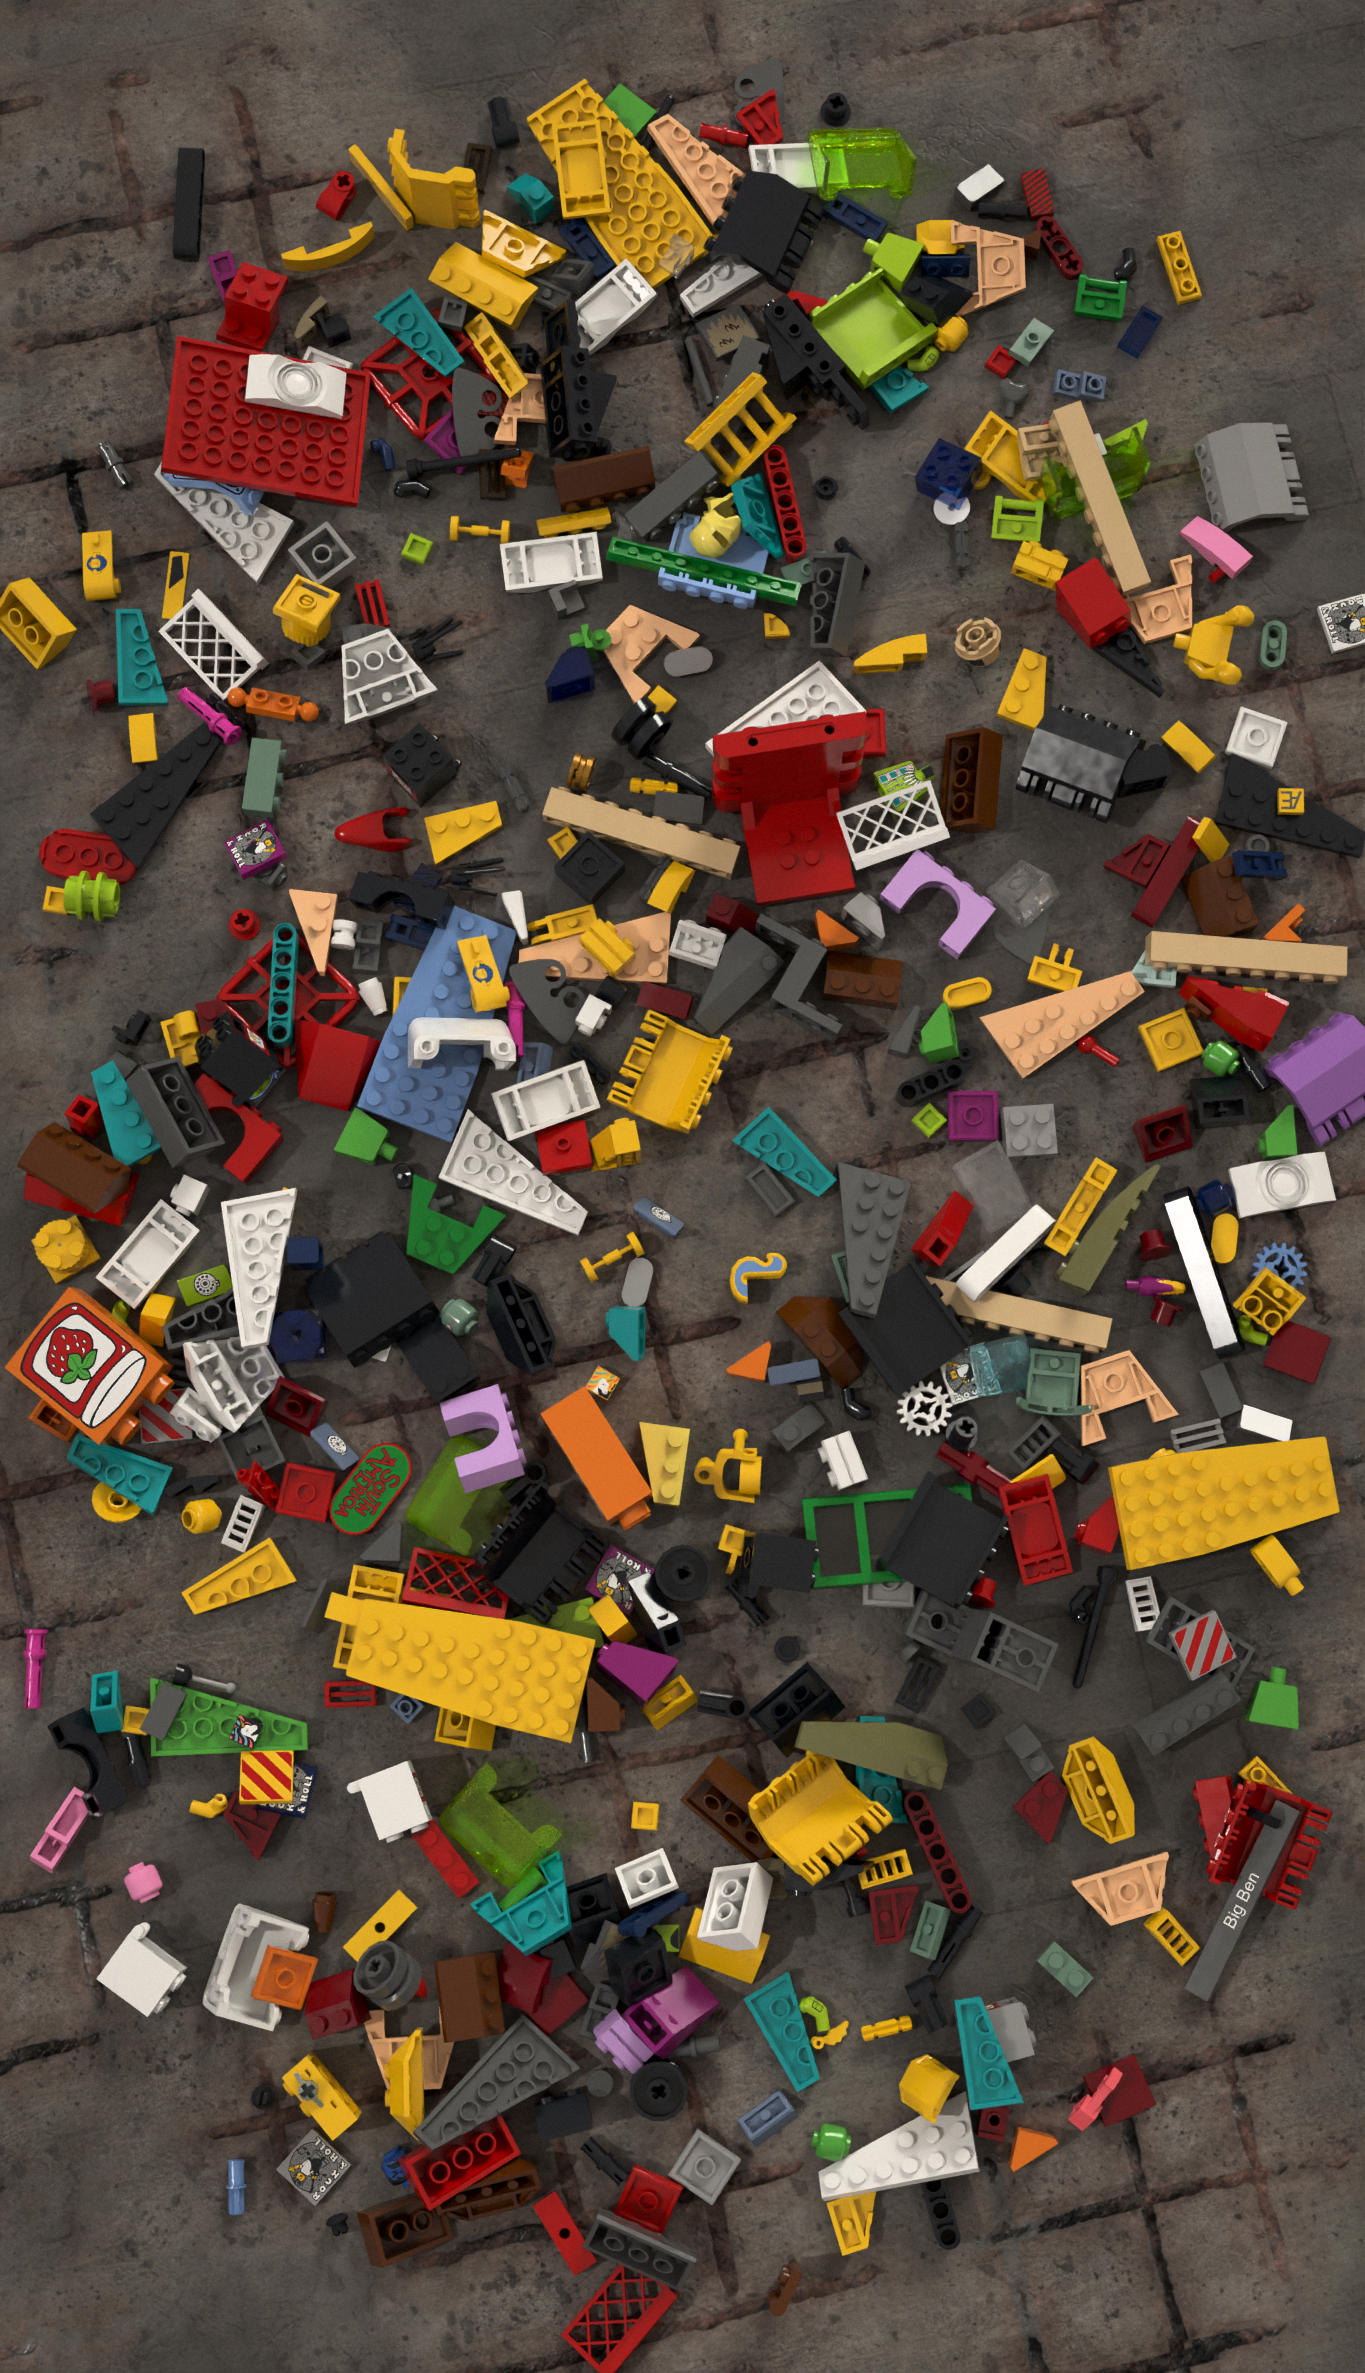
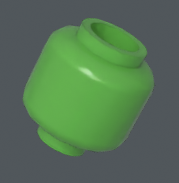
M1223 1040L1212 1041L1201 1056L1204 1059V1067L1218 1077H1224L1228 1073L1233 1075L1240 1066V1062L1237 1061L1239 1058L1238 1050Z
M824 2123L819 2131L814 2130L811 2146L815 2147V2154L818 2158L839 2162L848 2155L851 2136L847 2135V2130L844 2127Z

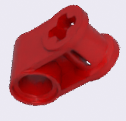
M347 171L337 172L327 188L319 196L316 209L335 221H339L356 195L353 175Z

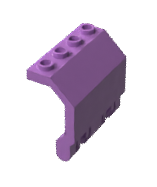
M1341 1012L1331 1016L1329 1022L1324 1026L1312 1029L1309 1032V1036L1305 1039L1292 1043L1288 1047L1289 1050L1283 1054H1277L1270 1058L1269 1063L1262 1067L1267 1076L1278 1079L1291 1093L1306 1120L1309 1133L1320 1147L1330 1141V1138L1332 1139L1337 1136V1132L1330 1122L1332 1117H1335L1340 1127L1346 1130L1350 1127V1124L1353 1125L1365 1116V1027L1353 1015Z

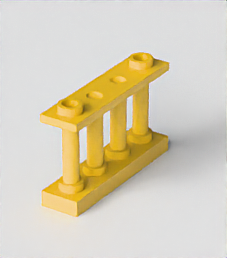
M754 372L684 441L690 449L695 451L704 450L722 471V479L718 482L726 487L739 481L741 474L781 434L788 432L793 426L792 423L797 419L794 414L784 412L781 415L763 393L762 387L767 381L762 375ZM751 398H755L774 420V423L765 432L745 409V404ZM734 415H738L757 438L748 449L728 427V421ZM721 432L740 455L731 466L711 444V438L716 433Z

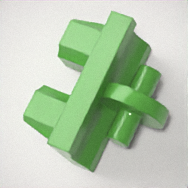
M588 624L581 625L582 632L569 635L576 658L589 656L592 662L598 661L599 658L596 650L604 651L608 649L611 645V636L606 630L598 629L592 633Z

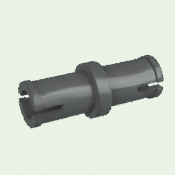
M110 440L104 441L105 446L103 442L99 443L96 449L104 459L107 471L112 473L120 490L126 489L125 484L127 488L132 486L134 481L124 467L125 462L121 457H118Z
M719 2035L702 2038L690 2036L689 2040H684L668 2056V2059L685 2056L697 2058L699 2054L721 2052Z

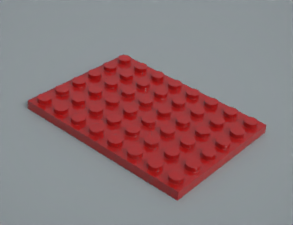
M177 336L161 472L357 507L371 373L329 365L346 372L342 419L245 402L249 356L276 354ZM286 357V358H288V359H290V360H292V361H296V362H301V363H315V362H312V361H307V360H302V359H297V358Z

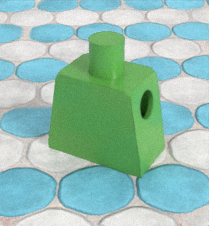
M355 1107L334 1151L339 1156L375 1165L380 1156L393 1161L399 1148L387 1142L390 1137L389 1130Z
M1271 1667L1269 1682H1256L1244 1721L1298 1729L1297 1687L1285 1685L1287 1669Z

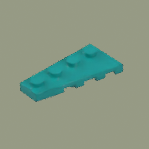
M412 288L408 289L373 316L379 324L446 379L454 375L456 368H463L467 365Z
M900 366L868 386L889 414L894 413L920 397L929 389V386L924 382L920 383L913 377V373L907 368L903 369Z
M116 609L119 706H168V699L163 688L141 609Z
M112 1060L92 1071L91 1076L113 1157L130 1167L162 1149L115 1062Z
M770 1107L766 1108L732 1140L817 1197H820L837 1181Z
M856 1716V1722L885 1723V1718ZM856 1765V1788L869 1800L877 1801L891 1814L893 1818L891 1823H908L906 1814L903 1813L901 1804L903 1800L901 1791L898 1790L896 1777Z
M981 1996L954 1999L970 2110L1024 2103Z

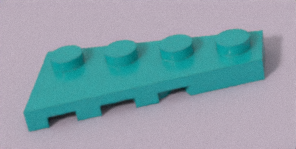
M78 1434L67 1455L68 1461L153 1517L164 1494V1488L167 1487L173 1473V1467L110 1445H98L94 1440Z
M787 1971L743 1999L798 2093L819 2080L820 2076L790 1974Z

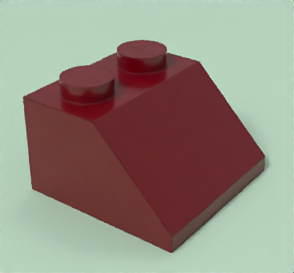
M355 1968L310 1983L306 1998L305 2018L312 2040L356 2027L372 2019L364 1995L357 1991L354 1985L353 1974Z

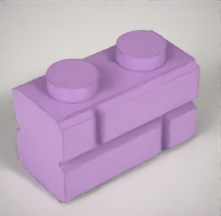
M613 2009L605 2017V2020L601 2021L593 2029V2033L597 2037L595 2044L604 2053L610 2051L614 2055L612 2061L622 2071L627 2068L631 2073H635L643 2065V2062H646L654 2054L616 2009Z

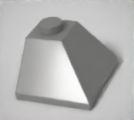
M860 892L843 907L840 920L879 951L885 938L881 910L877 906L878 902L869 894L865 896Z

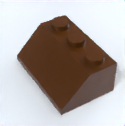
M1232 855L1208 863L1181 878L1203 935L1234 938L1252 932L1258 926L1259 922L1241 877H1236Z
M829 951L822 1000L896 1010L899 1001L903 961Z
M587 1678L588 1732L621 1731V1725H626V1710L620 1709V1703L595 1679Z
M495 1952L473 1953L435 1961L434 1967L444 2043L505 2033Z

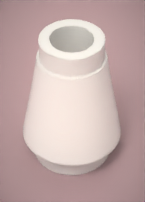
M377 977L358 985L360 988L359 994L374 1016L388 1011L382 983L378 982Z

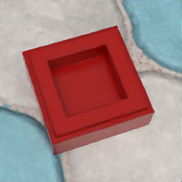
M998 345L984 367L1000 378L1005 379L1018 360L1008 355L1009 351Z

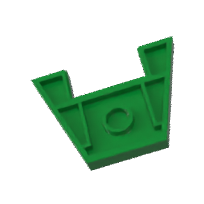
M413 1174L406 1254L450 1274H454L506 1215L482 1205L473 1228L427 1208L437 1184Z

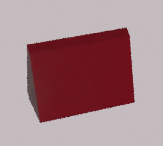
M1185 1105L1137 1120L1132 1126L1145 1162L1193 1147L1187 1107Z
M279 1376L265 1414L310 1437V1432L316 1428L329 1402Z

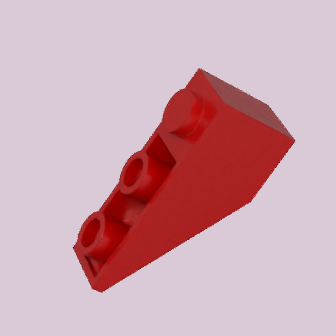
M954 1190L910 1250L926 1264L941 1266L956 1246L974 1206Z
M1230 1774L1199 1779L1195 1781L1196 1786L1193 1787L1195 1801L1200 1803L1201 1812L1198 1813L1201 1828H1205L1207 1837L1204 1839L1205 1851L1212 1858H1215L1218 1850L1215 1848L1219 1833L1224 1834L1227 1826L1224 1823L1226 1813L1229 1808H1234L1236 1799H1233L1234 1790Z

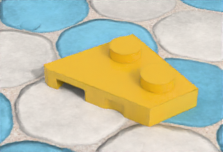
M876 2192L826 2201L842 2256L868 2248Z

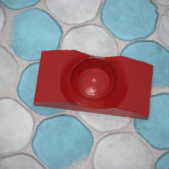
M1048 1473L999 1486L1002 1510L1004 1515L1009 1516L1006 1524L1009 1526L1008 1530L1013 1554L1023 1585L1072 1573L1073 1569Z

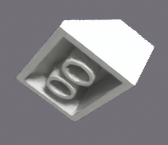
M757 1862L714 1868L697 1938L701 1941L734 1951L758 1949L773 1877Z

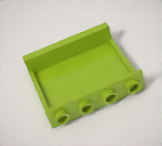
M882 267L875 272H868L860 282L850 284L842 294L832 296L827 304L822 307L817 306L809 314V322L846 365V372L862 390L930 345L938 331V328L933 323L924 327L880 279L884 270Z

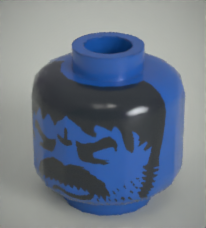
M398 2145L382 2156L384 2161L381 2163V2169L393 2186L402 2184L405 2188L410 2185L398 2162V2159L412 2151L409 2147L402 2148L401 2145Z

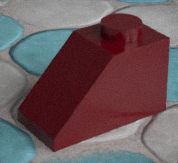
M715 892L706 914V923L731 933H735L739 927H742L754 935L756 921L759 916L740 902Z

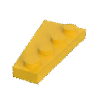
M269 1537L182 1592V1595L194 1615H198L297 1582L273 1540Z

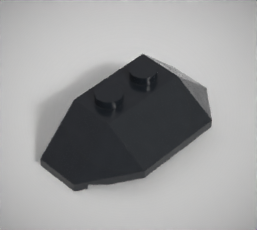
M511 1274L490 1280L488 1282L486 1314L506 1359L528 1375L550 1368L552 1366L556 1337L536 1293L523 1283L517 1281Z

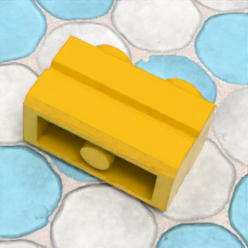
M1023 541L1013 564L1011 574L1056 591L1055 582L1061 579L1069 559L1058 550L1048 551L1043 549L1042 545L1036 541Z
M598 919L580 936L579 944L615 978L635 959V952L633 951L635 946L627 938L622 940L616 934L618 930L610 921L607 920L604 923L601 919Z

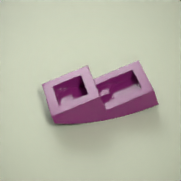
M230 250L207 257L223 303L225 302L224 296L237 273Z

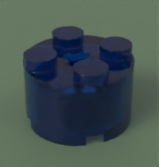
M290 1310L280 1315L274 1321L270 1342L274 1351L283 1360L291 1364H303L314 1360L320 1354L324 1345V1334L320 1324L313 1316L304 1311ZM294 1333H300L302 1337L300 1342L294 1341L292 1337Z

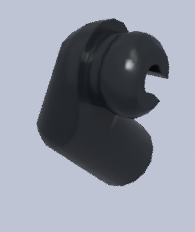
M416 479L399 480L395 484L396 488L394 489V494L400 498L405 497L407 492H414L427 499L431 493V488Z
M854 1388L842 1389L841 1393L845 1412L860 1421L870 1418V1407L864 1406L855 1400Z

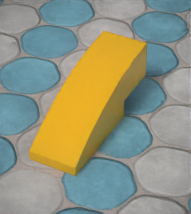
M926 634L894 639L868 651L854 661L853 674L902 671L903 662L925 661L927 655Z

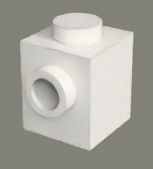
M183 1175L180 1184H175L170 1195L172 1198L171 1203L176 1206L175 1211L188 1217L191 1213L198 1216L210 1188L207 1184Z

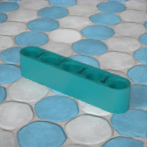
M290 923L277 925L273 934L268 1036L273 1045L278 1048L289 1046L292 1043L294 1033L299 936L294 926ZM284 932H291L293 934L289 941L280 940ZM283 956L291 958V962L286 966L279 965V960ZM284 980L290 982L286 990L277 989L279 982ZM280 1005L288 1006V1011L283 1015L276 1014V1009ZM280 1029L286 1030L287 1034L283 1039L278 1040L274 1038L276 1031Z

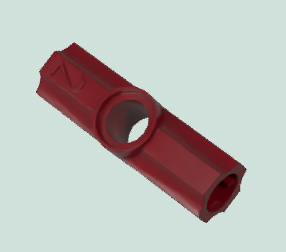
M947 1440L943 1442L935 1457L955 1469L959 1476L971 1484L979 1485L998 1499L1000 1498L998 1487L1010 1484L1011 1482L1009 1478L991 1467L989 1462L972 1451L953 1449Z

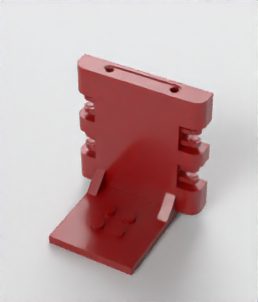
M865 711L838 716L826 714L813 720L762 728L750 726L742 731L713 735V754L715 760L712 761L714 779H712V795L714 805L719 811L724 813L740 811L757 906L855 891L849 852L836 813L841 811L839 795L852 793L860 785L861 764L863 762L864 744L868 729Z

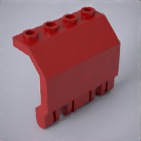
M1244 1779L1243 1784H1238L1235 1789L1233 1799H1236L1234 1808H1229L1224 1819V1823L1227 1824L1224 1834L1219 1833L1215 1843V1848L1218 1849L1215 1858L1210 1857L1205 1872L1209 1873V1882L1220 1885V1882L1223 1881L1235 1885L1264 1826L1263 1823L1246 1816L1247 1812L1245 1809L1248 1810V1805L1270 1814L1275 1801L1279 1800L1302 1813L1262 1896L1296 1910L1300 1898L1293 1894L1301 1896L1303 1889L1297 1885L1285 1882L1287 1873L1299 1879L1307 1880L1309 1873L1303 1870L1311 1871L1318 1849L1306 1843L1320 1847L1322 1842L1315 1836L1303 1833L1305 1825H1310L1320 1831H1326L1328 1826L1323 1822L1308 1817V1815L1329 1823L1333 1811L1271 1785Z

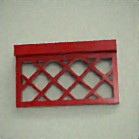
M414 1547L401 1604L504 1619L508 1598L493 1585H491L493 1590L484 1595L480 1593L475 1585L485 1580L486 1577L482 1575L472 1581L465 1572L471 1567L477 1568L474 1564L475 1559ZM417 1556L428 1558L433 1565L422 1571L416 1563ZM450 1562L454 1563L458 1570L447 1576L440 1566ZM436 1569L443 1579L431 1585L425 1575ZM461 1574L468 1584L457 1590L450 1580ZM419 1578L428 1587L421 1592L410 1590L411 1583ZM446 1583L453 1593L447 1597L439 1596L435 1589ZM471 1588L478 1599L473 1602H467L460 1594ZM497 1593L502 1600L501 1608L490 1606L486 1599Z
M619 2265L563 2331L561 2336L599 2373H616L678 2299L680 2294L675 2289L655 2281L663 2290L657 2297L645 2298V2281L655 2280L644 2278L642 2274L637 2279H626L625 2267ZM621 2273L622 2279L615 2280L616 2277ZM641 2282V2298L627 2299L626 2283ZM611 2283H622L623 2299L608 2300V2287ZM604 2293V2300L597 2301ZM646 2301H653L646 2309ZM628 2302H642V2315L639 2318L628 2319ZM623 2303L624 2319L609 2320L608 2304ZM594 2304H604L605 2320H590V2309ZM586 2315V2321L580 2322L581 2319ZM635 2322L628 2330V2323ZM624 2323L625 2335L621 2340H610L609 2324ZM605 2324L606 2340L592 2341L591 2325ZM587 2325L586 2342H577L570 2335L575 2326ZM618 2343L611 2351L610 2344ZM606 2344L607 2357L601 2364L592 2356V2345ZM581 2345H588V2352Z

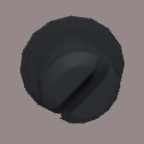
M597 437L598 443L591 447L592 454L596 457L610 454L612 450L611 442L606 437Z
M266 2085L256 2087L251 2095V2101L258 2109L269 2108L275 2100L274 2091Z
M345 2213L333 2215L328 2218L326 2226H331L334 2236H340V2230L342 2234H345L349 2229L346 2223L349 2216Z

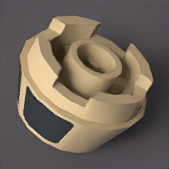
M984 617V620L978 621L969 619L957 629L958 635L956 642H954L955 651L968 663L976 667H983L991 664L999 657L1001 652V630L992 620Z

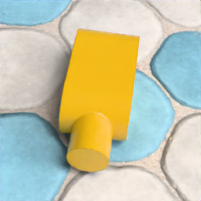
M1272 1534L1250 1549L1255 1560L1277 1588L1281 1589L1284 1586L1291 1596H1294L1304 1588L1297 1578L1301 1574L1298 1566Z

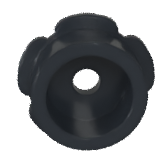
M822 477L814 484L815 495L819 499L831 500L835 497V492L838 491V485L831 477Z

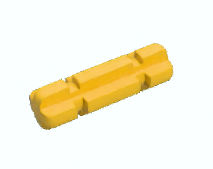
M633 777L630 780V791L636 793L643 791L644 794L655 795L656 791L678 793V784L674 782L664 784V781L650 779L641 781V778Z
M906 2015L899 2017V2020L894 2018L875 2023V2026H863L861 2033L864 2041L874 2040V2037L877 2036L882 2038L897 2034L900 2030L903 2032L912 2030L913 2025L910 2016Z

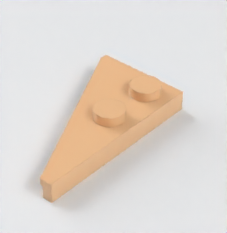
M290 889V899L301 924L315 967L320 976H325L333 931L332 926L338 901L337 894Z

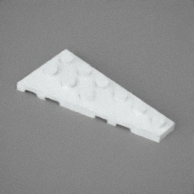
M160 464L154 473L159 482L239 566L259 584L292 529L294 521L261 503L258 504L253 515H245L232 498L215 489L171 486L163 478L165 473L161 472Z
M818 661L719 734L742 731L750 726L762 728L813 720L826 714L838 716L864 711L867 713V711L832 673ZM712 738L705 743V748L714 757Z
M469 1109L467 1110L438 1178L579 1236L588 1211L566 1192L562 1191L546 1175L543 1176V1173L499 1137Z
M296 1188L221 1202L240 1341L243 1350L269 1345L286 1255L287 1238H289L296 1202Z
M964 2091L944 2103L935 2124L919 2116L841 2159V2161L835 2162L819 2171L823 2201L980 2172L966 2092Z

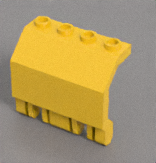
M395 129L393 138H389L387 152L390 153L389 163L392 165L391 175L394 177L393 186L397 188L398 197L412 213L416 224L453 230L459 226L477 228L481 223L475 172L472 169L454 167L445 174L411 169L410 164H408V152H405L407 143L406 140H403L405 130Z
M648 1010L644 1018L646 1023H642L640 1029L656 1036L657 1039L653 1044L643 1038L635 1037L633 1043L636 1045H631L623 1063V1066L626 1068L621 1067L619 1071L622 1076L636 1081L634 1089L623 1083L614 1082L612 1087L617 1091L611 1089L606 1100L661 1127L689 1134L691 1128L696 1129L702 1115L698 1113L702 1105L706 1107L712 1096L709 1089L712 1083L717 1084L723 1070L719 1069L722 1061L727 1062L733 1050L730 1047L731 1039L721 1035L720 1040L708 1038L676 1024L666 1016Z
M810 1752L801 1761L795 1762L785 1774L775 1778L770 1786L761 1793L755 1794L750 1802H748L750 1818L769 1848L812 1886H815L823 1879V1876L825 1877L830 1873L828 1866L821 1860L824 1855L832 1863L839 1866L843 1863V1860L845 1861L860 1849L863 1844L869 1841L867 1833L860 1827L863 1823L874 1833L878 1834L882 1828H885L893 1821L891 1814L877 1801L869 1800L847 1780L834 1758Z

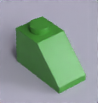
M947 1002L941 1003L921 1030L922 1041H919L922 1056L926 1055L931 1064L960 1056L953 1012Z
M1293 1105L1285 1107L1261 1134V1138H1258L1257 1148L1258 1152L1262 1153L1263 1160L1283 1159L1297 1155Z

